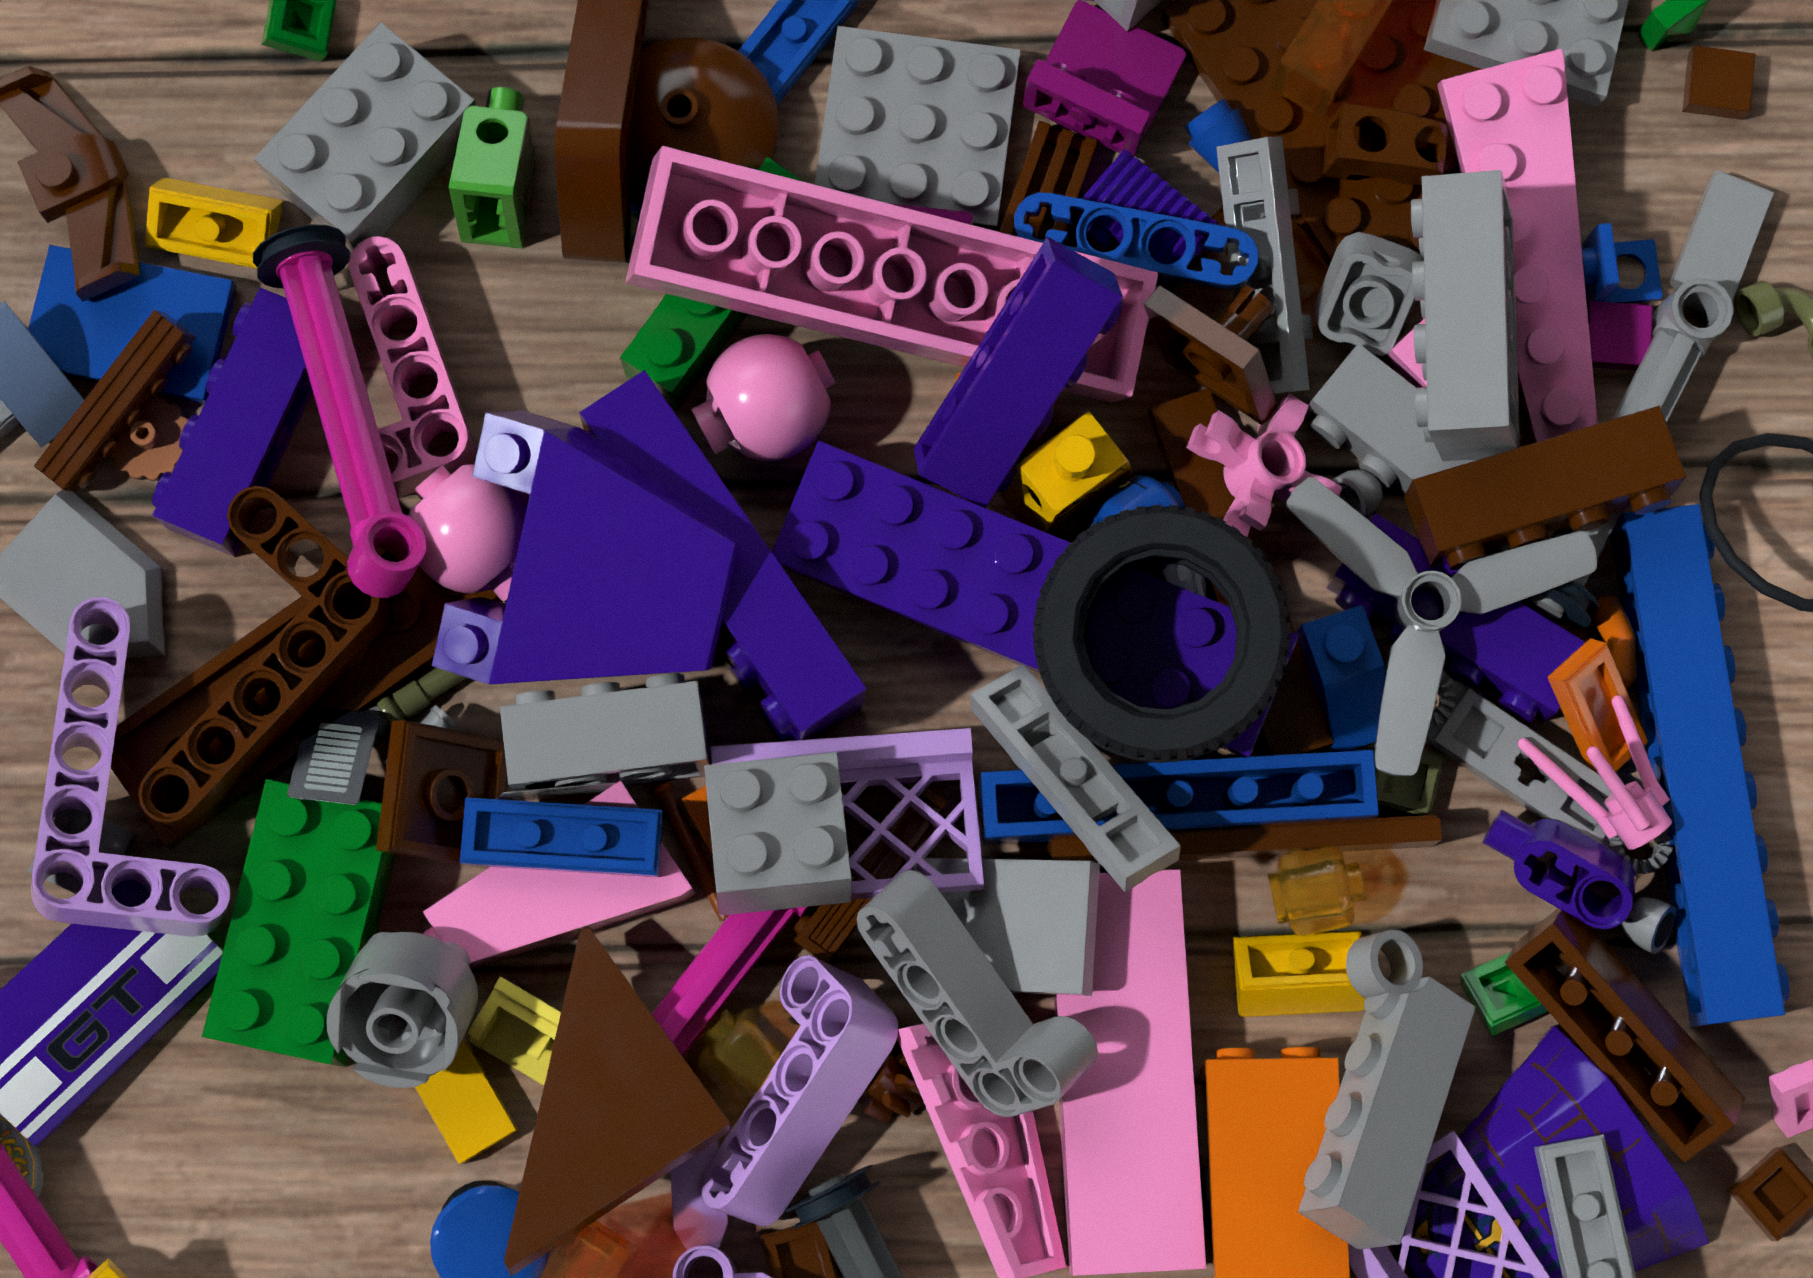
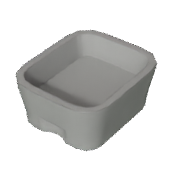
M1356 232L1345 236L1335 251L1314 304L1313 316L1320 328L1321 334L1336 342H1348L1354 345L1359 343L1376 356H1383L1389 353L1402 336L1416 304L1413 292L1412 265L1415 261H1424L1421 255L1410 248L1372 234Z

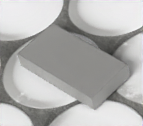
M1716 169L1710 176L1668 286L1677 289L1681 284L1691 279L1706 278L1716 281L1725 288L1733 301L1774 192Z

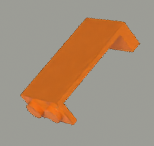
M1316 1047L1281 1049V1058L1255 1059V1050L1251 1048L1216 1050V1059H1206L1200 1068V1081H1206L1214 1266V1276L1211 1278H1350L1348 1243L1298 1213L1306 1189L1304 1185L1306 1172L1311 1163L1316 1159L1326 1130V1113L1336 1099L1340 1088L1338 1058H1320V1048Z

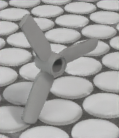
M1313 477L1305 479L1295 487L1286 501L1287 509L1373 591L1395 597V618L1404 631L1390 648L1374 751L1375 769L1388 775L1412 776L1418 771L1446 657L1439 632L1449 625L1459 612L1482 615L1589 575L1597 568L1596 549L1589 534L1585 531H1578L1467 562L1452 577L1438 571H1424L1417 574L1406 550ZM1428 588L1440 596L1443 603V612L1439 619L1426 620L1415 613L1411 604L1414 590Z

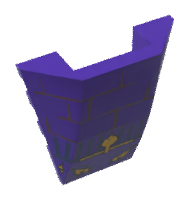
M1555 1025L1551 1026L1539 1040L1538 1046L1522 1065L1512 1072L1500 1087V1091L1479 1116L1475 1117L1459 1135L1469 1154L1551 1278L1563 1277L1534 1147L1604 1134L1635 1272L1710 1243L1688 1188L1610 1079ZM1451 1150L1423 1178L1421 1190L1460 1199L1465 1171ZM1471 1182L1468 1201L1486 1205ZM1419 1199L1412 1236L1450 1245L1458 1208ZM1466 1210L1458 1247L1497 1256L1502 1228L1494 1216ZM1509 1240L1505 1258L1523 1262ZM1402 1243L1393 1245L1399 1255ZM1409 1245L1406 1265L1415 1278H1443L1448 1254ZM1456 1256L1452 1278H1492L1495 1265ZM1503 1267L1501 1278H1534L1530 1273Z

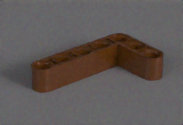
M578 0L555 130V169L561 245L564 259L627 263L631 210L627 143L650 0Z
M252 486L244 488L233 497L227 512L229 527L252 552L307 600L308 603L150 769L140 783L138 796L140 805L145 813L154 820L173 829L186 830L196 827L203 822L380 634L389 621L390 605L388 598L370 596V608L362 617L353 620L343 618L341 610L345 599L352 593L361 591L353 584L348 574V557L276 492L267 487ZM265 508L276 509V522L270 530L259 535L250 534V520L256 512ZM313 549L323 551V565L318 572L307 577L296 576V562L303 553ZM315 638L324 639L326 651L321 662L308 668L299 667L297 655L302 644ZM278 686L281 697L277 708L268 715H255L252 705L257 692L264 687ZM221 734H232L235 748L231 757L224 763L211 764L208 758V748L212 740ZM185 781L189 788L187 803L178 812L167 813L162 802L165 791L173 783Z

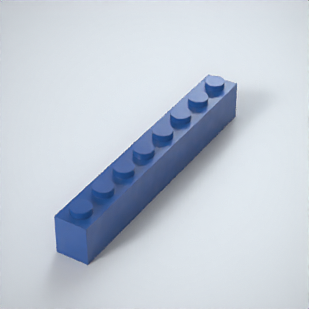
M1700 504L1661 508L1641 515H1635L1634 512L1623 513L1618 518L1610 537L1621 602L1636 634L1638 677L1634 685L1641 725L1649 741L1645 745V751L1658 783L1670 799L1662 806L1672 820L1667 834L1670 836L1669 845H1672L1673 848L1668 860L1664 863L1670 905L1675 906L1677 910L1674 930L1690 1027L1785 1015L1783 1002L1789 1000L1790 986L1785 967L1782 963L1776 962L1773 937H1777L1779 931L1778 914L1774 902L1765 897L1762 873L1767 871L1768 855L1762 836L1755 835L1751 810L1755 809L1757 805V789L1753 775L1750 771H1744L1740 746H1744L1746 742V724L1742 711L1733 706L1730 683L1735 681V659L1730 646H1723L1719 623L1725 616V599L1721 586L1712 581L1709 559H1712L1714 556L1715 545L1705 530L1704 522H1702Z

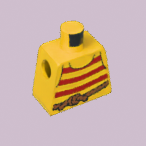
M1087 412L1018 463L1015 467L1018 470L1010 486L1004 492H1001V497L1023 524L1052 535L1133 474V470L1127 458L1090 412ZM1029 489H1032L1037 495L1041 506L1032 498L1028 491Z

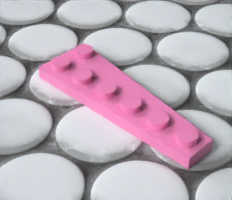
M1561 48L1444 79L1437 84L1460 173L1502 170L1513 209L1518 394L1531 444L1598 424L1565 62Z

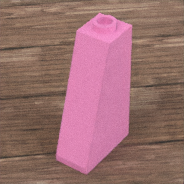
M621 780L584 804L639 808ZM662 842L659 877L489 867L423 911L432 925L423 934L434 937L444 943L451 942L462 947L469 956V968L473 969L577 936L587 926L592 931L684 902L696 893Z

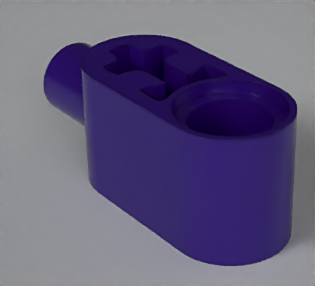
M1502 809L1499 811L1482 843L1514 861L1516 879L1524 889L1594 928H1613L1627 919L1631 912L1637 879L1632 864L1625 857L1559 820L1541 819L1529 825ZM1547 850L1557 855V857H1551L1547 863L1536 859V857H1542ZM1575 865H1579L1576 881H1571L1568 879V875L1572 877ZM1599 880L1608 881L1616 885L1621 894L1615 898L1603 899L1594 895L1589 890L1588 885Z

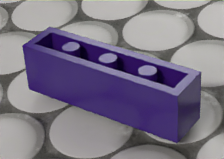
M1046 238L915 445L914 453L920 476L986 508L996 491L1004 492L1010 486L1018 471L1015 467L1020 462L1019 455L1030 439L1036 441L1043 435L1053 415L1052 405L1064 386L1071 388L1076 384L1085 369L1088 359L1086 352L1099 333L1102 335L1107 334L1120 315L1122 309L1121 298L1123 296L1113 272L1053 239Z
M261 287L253 302L244 303L239 310L233 325L235 341L227 358H219L212 367L206 383V391L209 393V396L200 415H192L185 424L179 441V448L183 451L173 472L167 471L160 478L152 498V505L156 507L152 516L165 528L233 557H236L242 541L229 527L227 519L228 506L233 497L244 488L252 486L269 487L313 392L287 298ZM255 514L253 515V517H252L251 520H250L249 527H250V525H251V523H252V521H253V519H254V517H255Z
M1374 513L1369 520L1407 551L1417 574L1424 571H1438L1452 577L1459 571L1450 570L1448 563L1429 568L1419 539L1377 513ZM1342 562L1326 587L1337 594L1335 602L1344 610L1363 605L1367 618L1371 615L1392 628L1389 635L1396 641L1404 629L1395 618V597L1373 591ZM1419 588L1413 591L1411 604L1415 613L1426 620L1439 619L1443 612V603L1440 596L1428 588ZM1519 601L1482 615L1459 612L1457 617L1439 632L1446 656L1444 670L1454 679L1467 686L1477 688L1479 684H1482L1500 695L1499 704L1506 711L1528 722H1532L1534 718L1544 722L1558 712L1560 705L1547 676L1585 643Z

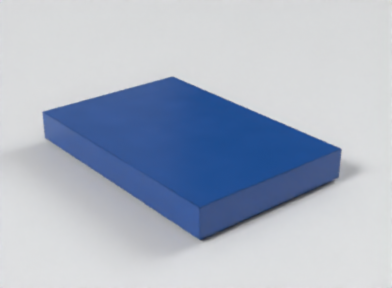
M49 245L28 329L42 344L48 355L66 377L98 383L154 310L166 312L196 336L190 344L193 347L191 354L182 364H175L166 375L169 381L158 395L205 404L209 393L206 391L207 379L212 367L220 357L237 288L233 280L138 262L139 277L82 302L76 295L71 249Z

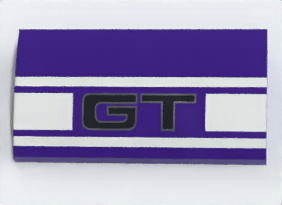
M133 880L122 881L112 889L115 900L121 905L128 907L139 906L149 898L146 888L141 883ZM70 924L0 990V1114L35 1147H39L216 979L223 951L207 934L189 937Z

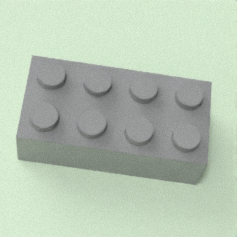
M1502 170L1422 176V198L1411 200L1412 233L1414 238H1419L1420 255L1424 257V261H1415L1412 265L1415 301H1420L1422 318H1425V324L1414 325L1415 359L1417 364L1422 363L1423 378L1427 380V387L1416 388L1415 407L1417 425L1424 429L1425 442H1434L1442 461L1483 459L1520 447L1513 209Z

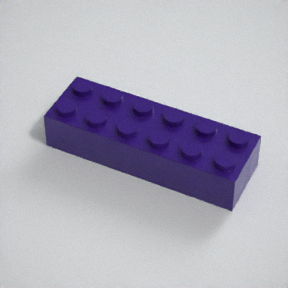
M643 370L580 411L584 431L740 542L719 636L726 645L723 648L727 655L724 661L736 681L744 691L755 686L763 698L760 701L763 707L760 713L777 740L783 742L789 738L792 741L818 739L861 710L867 688L646 371Z

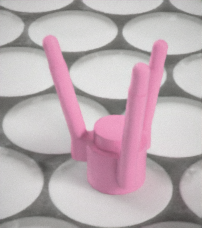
M1614 696L1612 698V705L1644 788L1642 789L1637 781L1624 785L1597 747H1589L1587 749V756L1612 793L1604 801L1609 811H1606L1527 738L1519 739L1517 743L1519 749L1597 821L1608 839L1619 835L1626 847L1632 850L1650 842L1672 824L1671 818L1662 807L1670 799L1656 779L1634 720L1622 696Z

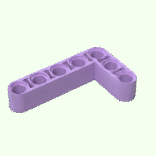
M93 597L81 602L74 609L69 623L32 873V902L42 916L56 922L189 937L204 936L214 931L222 922L230 900L229 884L224 875L218 870L201 864L99 853L130 633V620L124 607L115 600L106 597ZM92 624H102L112 629L116 638L106 645H95L89 643L81 632ZM83 685H94L101 688L106 693L108 699L97 707H86L75 701L72 693ZM83 746L95 752L100 761L88 770H76L68 766L62 756L73 747ZM75 809L83 812L91 824L81 833L67 834L55 826L53 818L63 810ZM65 872L77 878L82 888L75 896L69 899H58L46 892L43 886L44 881L55 873ZM133 880L141 883L146 888L149 898L139 906L128 907L121 905L115 900L112 889L122 881ZM190 888H201L213 896L216 907L206 914L197 915L190 913L182 906L180 895Z

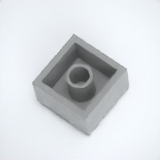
M837 752L704 765L719 916L851 902V872Z

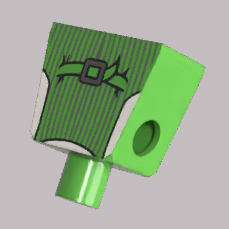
M506 87L492 88L488 91L485 107L470 106L464 110L449 183L450 197L461 242L523 248L535 149L529 115L523 112L525 98L514 89Z

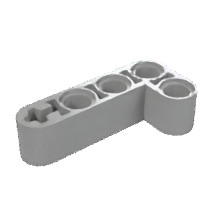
M912 870L902 871L858 912L856 920L858 930L863 939L975 1097L992 1113L1002 1117H1013L1053 1105L1062 1098L1096 1061L1098 1056L1097 1044L1085 1026L1075 1019L1057 1016L1035 1024L1031 1022L941 892L930 879L921 873Z

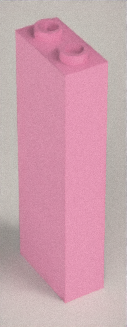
M1163 869L1126 892L1121 889L1109 873H1100L1092 996L1053 994L1054 1017L1066 1016L1084 1025L1092 1034L1098 1049L1096 1061L1059 1100L1069 1274L1078 1276L1206 1269L1180 869Z

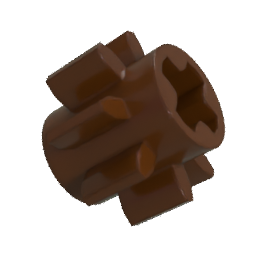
M897 1039L891 1052L857 1101V1103L864 1106L863 1113L886 1124L890 1120L893 1111L908 1118L911 1112L918 1109L923 1103L921 1094Z

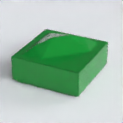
M269 0L261 45L321 62L327 56L337 0Z
M1666 0L1650 13L1640 28L1638 36L1652 52L1676 34H1689L1694 31L1710 0Z
M1511 952L1460 974V984L1472 1005L1476 1007L1475 1010L1491 1037L1548 1012L1505 964Z

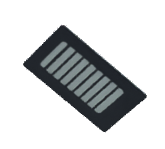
M311 706L287 796L357 805L380 714Z

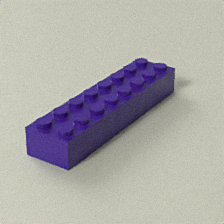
M818 441L772 553L782 568L1020 666L1024 664L1028 669L1040 673L1035 658L1033 622L1037 599H1039L1041 587L1047 578L1046 576L1050 568L1055 564L1054 561L1065 551L1070 542ZM1134 568L1122 573L1101 591L1088 616L1085 646L1092 669L1112 693L1138 707L1170 710L1199 701L1223 681L1234 660L1237 629L1230 607ZM1293 632L1290 633L1287 664L1299 637L1298 634ZM1272 700L1261 716L1245 732L1223 746L1222 749L1242 757H1249Z

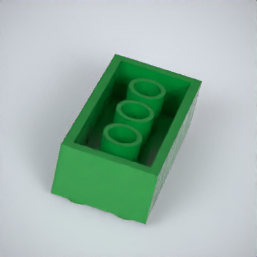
M266 779L202 1037L345 1067L347 1054L342 1048L338 1054L328 1036L327 1012L334 995L357 954L367 944L369 939L374 934H377L396 854L376 851L381 803L359 799L357 805L291 798L287 796L289 784Z

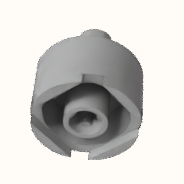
M379 932L374 934L357 954L329 1005L327 1032L330 1042L339 1054L342 1048L356 1063L353 1068L355 1072L373 1083L387 1087H416L426 1083L431 1075L436 1074L442 1069L444 1071L452 1063L477 1008V984L469 968L470 959L466 951L455 943H444L434 937L415 932Z

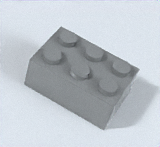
M380 22L255 156L254 160L267 181L318 225H329L339 228L346 235L345 246L352 252L357 244L370 237H382L453 160L464 110L467 107L477 105L471 96Z
M673 673L647 678V688L620 691V683L601 682L582 686L581 696L555 699V692L549 690L532 691L516 695V705L500 706L508 785L514 791L617 783L621 780L625 787L705 777L704 765L712 764L705 700L698 682H685L684 674Z

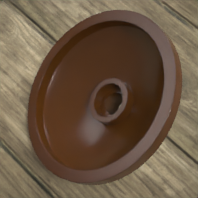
M690 37L664 40L642 49L627 143L631 202L642 208L652 159L662 146L755 170L760 168L767 157L773 160L779 138V116L776 101L767 80L747 57L725 44L713 40ZM678 104H687L692 107L690 113L683 118H675L670 115L671 110Z

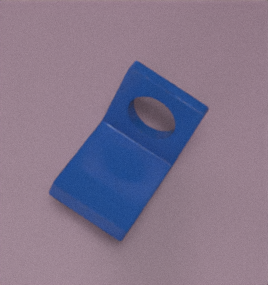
M1611 223L1597 224L1581 245L1587 304L1590 301L1626 304L1659 301L1663 294L1655 241L1648 239L1614 243ZM1628 256L1639 261L1644 269V280L1639 287L1623 289L1617 286L1619 284L1616 258Z

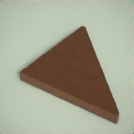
M588 926L579 933L505 1253L504 1265L510 1276L516 1274L731 1131L729 1120Z

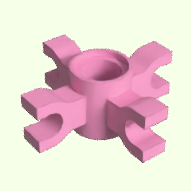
M1290 393L1282 397L1278 410H1274L1263 425L1258 424V436L1256 439L1243 432L1231 417L1218 410L1212 415L1208 428L1201 423L1194 427L1187 448L1197 455L1225 465L1223 471L1224 481L1235 499L1223 520L1226 521L1225 524L1231 527L1233 525L1242 535L1247 537L1251 526L1258 531L1266 527L1271 514V500L1273 496L1286 503L1295 487L1309 477L1317 479L1337 496H1340L1342 490L1341 486L1330 479L1305 471V453L1294 436L1305 418L1309 405Z

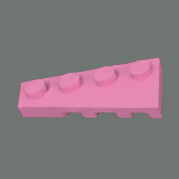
M924 1024L898 1029L897 1040L998 1278H1027L1066 1268L1033 1111L1013 1117H1002L992 1113L975 1097Z

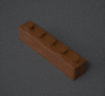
M154 310L38 459L34 467L65 491H77L79 488L81 490L86 488L95 478L97 471L94 468L103 457L105 459L109 458L119 447L121 440L118 437L127 426L131 428L143 416L145 409L142 406L151 395L153 397L158 395L167 385L169 378L166 375L175 364H182L191 354L193 347L190 344L196 336L166 312Z
M916 783L902 785L910 791ZM928 787L918 797L939 815L947 806V801ZM893 794V796L889 800L892 804H894V807L891 809V811L902 800L895 794ZM909 807L889 829V832L914 851L933 824L912 807ZM879 814L875 820L881 824L886 817ZM868 829L865 832L868 836L872 834ZM880 840L858 865L875 879H890L896 875L906 860ZM855 846L851 850V852L849 853V857H851L856 852L858 847ZM851 874V881H860ZM873 898L854 899L848 903L820 905L814 914L806 911L793 928V931L798 934L794 942L813 957L829 964L858 926L856 920L858 912Z

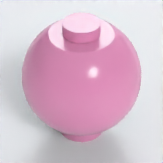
M774 334L754 335L734 343L718 357L706 380V402L691 410L714 454L731 447L748 459L763 462L780 461L801 453L821 434L831 409V400L826 389L836 383L819 350L807 355L801 343L791 338Z
M475 464L462 465L452 474L442 465L413 490L421 500L411 508L409 517L420 525L426 536L427 546L419 566L431 579L445 588L469 594L493 590L501 601L504 602L507 600L529 496L525 492L472 477Z

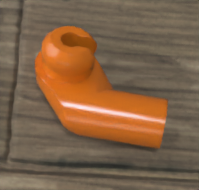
M1605 596L1597 600L1599 607L1596 612H1591L1602 641L1608 645L1627 690L1638 677L1636 634L1621 600L1617 596Z

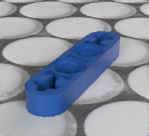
M1035 193L1026 197L1018 205L1014 215V227L1018 237L1044 243L1046 238L1049 237L1065 246L1069 239L1068 232L1051 229L1047 231L1045 239H1036L1034 228L1026 224L1028 216L1038 217L1042 207H1049L1055 221L1072 225L1071 212H1082L1083 214L1076 227L1077 247L1066 246L1067 248L1079 253L1158 272V277L1220 289H1237L1246 285L1254 277L1258 268V249L1254 240L1246 232L1236 228L1053 193ZM1101 218H1111L1117 221L1123 229L1121 244L1110 252L1094 250L1087 241L1089 227ZM1163 230L1178 232L1186 243L1183 257L1172 264L1156 262L1149 252V244L1152 237ZM1195 236H1207L1204 250L1217 253L1224 252L1227 243L1238 244L1239 255L1249 259L1247 265L1236 266L1233 270V275L1221 274V265L1218 261L1201 258L1202 271L1189 270L1196 255Z

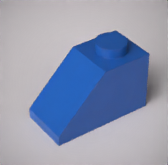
M1363 605L1302 624L1295 634L1299 635L1297 641L1334 741L1330 746L1332 752L1352 751L1376 743L1386 672Z

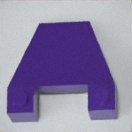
M523 410L486 412L472 477L530 494L506 604L485 597L445 603L432 666L488 685L710 670L740 542L580 427Z

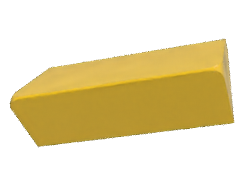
M162 178L149 187L145 247L257 269L258 267L253 263V252L261 242L277 233L283 201L172 178Z
M1362 931L1233 937L1236 1001L1239 1016L1255 1017L1358 1012L1365 1010V998L1353 988L1346 970L1348 951L1351 945L1362 937Z

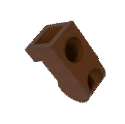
M1343 103L1327 122L1322 176L1347 179L1350 174L1392 179L1409 185H1422V176L1445 174L1449 128L1440 121L1416 117V114Z

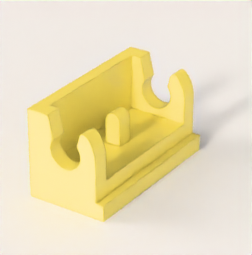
M500 976L468 1032L471 1036L469 1042L544 1086L561 1011Z

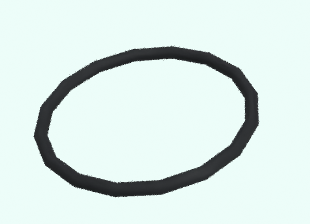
M1764 433L1733 441L1707 466L1699 493L1705 530L1726 564L1758 592L1799 611L1813 612V599L1802 598L1767 582L1736 555L1718 526L1712 497L1720 469L1738 453L1764 446L1802 449L1813 454V440L1807 437Z

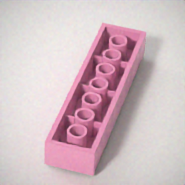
M662 146L652 159L625 284L965 367L1043 243ZM1077 252L1114 273L1123 296L1121 298L1122 309L1112 329L1105 335L1099 333L1086 352L1088 359L1079 380L1071 388L1064 386L1062 391L1114 403L1130 398L1133 395L1149 320L1143 304L1155 291L1158 272Z

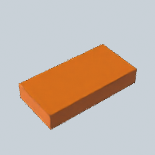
M1590 638L1547 676L1586 766L1597 774V769L1587 756V749L1589 747H1597L1615 772L1632 758L1612 705V698L1614 696L1620 695L1624 698L1643 746L1649 742L1606 642Z

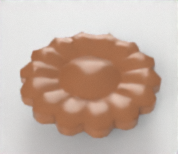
M157 396L153 399L148 398L142 406L145 409L143 416L131 428L127 426L118 437L121 440L119 447L110 456L115 459L114 466L121 472H128L129 476L134 480L146 477L150 481H156L165 472H173L183 451L179 448V441L188 419L182 417V409L178 405L169 404L163 396Z

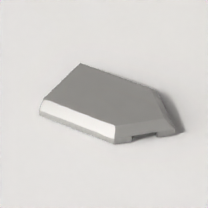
M61 490L56 493L0 554V599L64 654L69 623L74 609L81 602L93 597H106L115 600L124 607L130 620L126 658L167 656L166 631L163 628L162 594H164L163 568L74 492ZM92 624L81 632L89 643L95 645H106L116 638L114 631L102 624Z

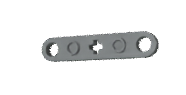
M1442 671L1437 692L1439 705L1432 714L1426 742L1541 819L1559 820L1622 855L1632 864L1636 875L1653 872L1668 860L1673 849L1672 845H1669L1670 836L1667 834L1668 828L1654 838V849L1648 859L1640 861L1635 858L1632 859L1629 854L1626 855L1624 853L1625 849H1622V841L1619 835L1608 839L1597 821L1540 768L1538 770L1546 776L1544 782L1535 779L1527 785H1523L1518 780L1521 769L1514 762L1516 757L1522 760L1529 758L1519 749L1517 744L1519 739L1527 738L1606 811H1609L1604 801L1612 793L1599 774Z

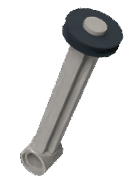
M1695 278L1681 284L1661 302L1654 311L1652 319L1654 338L1612 420L1660 406L1667 423L1699 358L1704 357L1710 343L1722 334L1731 323L1733 316L1732 299L1725 288L1716 281L1706 278ZM1682 306L1692 308L1698 313L1701 318L1702 328L1692 326L1686 321ZM1622 510L1609 514L1611 520L1606 524L1586 531L1595 546L1597 559ZM1571 526L1555 530L1551 538L1573 533ZM1589 575L1519 601L1550 621L1576 628L1589 627L1591 618L1588 613L1596 612L1599 607L1596 598L1584 588Z

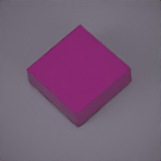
M1590 301L1587 304L1593 368L1637 371L1651 343L1652 305Z

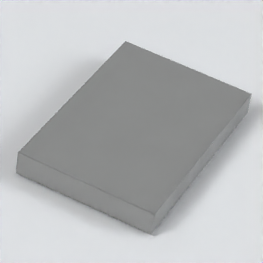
M924 858L928 864L942 875L968 873L967 859ZM982 859L983 890L941 893L1011 993L1092 996L1100 874L1099 863L1071 860Z

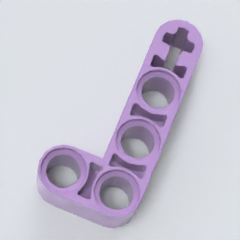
M811 955L801 956L794 960L787 968L780 986V1000L784 1008L801 1026L710 1161L703 1175L701 1185L702 1197L705 1204L710 1208L758 1226H769L776 1222L783 1214L891 1052L898 1034V1021L894 1012L862 979Z

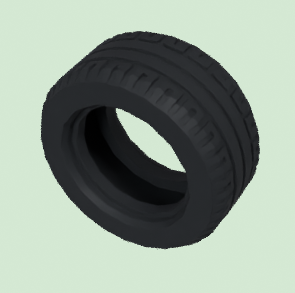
M1162 504L1150 507L1139 506L1134 510L1129 511V509H1126L1116 515L1105 517L1100 523L1097 521L1088 530L1076 536L1077 539L1070 542L1065 551L1054 561L1055 564L1050 568L1046 576L1047 578L1041 587L1036 604L1033 622L1035 658L1041 679L1057 709L1080 734L1094 744L1119 756L1152 763L1186 761L1209 754L1235 740L1261 716L1271 702L1280 685L1287 665L1291 633L1289 610L1285 594L1280 586L1278 576L1273 572V567L1265 559L1261 550L1252 544L1253 541L1247 536L1242 535L1233 525L1231 527L1225 524L1226 521L1218 517L1215 518L1204 511L1202 513L1197 512L1195 508H1181L1170 504L1169 507H1162ZM1151 563L1182 565L1208 578L1228 601L1237 629L1234 660L1223 681L1199 701L1170 710L1138 707L1112 693L1092 669L1085 646L1088 616L1101 591L1125 571Z

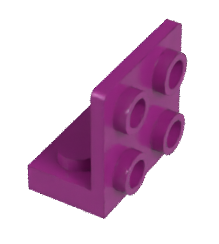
M1079 0L1074 4L1045 62L1037 59L1026 81L1023 107L1078 134L1098 140L1097 143L1118 153L1127 150L1135 157L1185 60L1186 51L1135 25L1127 32L1107 12Z

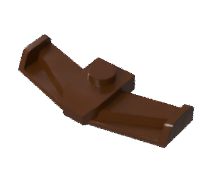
M28 66L0 78V107L38 151L17 161L37 209L47 223L66 215L76 295L84 302L139 277L140 270L126 182L129 172L114 141L105 138L50 72Z

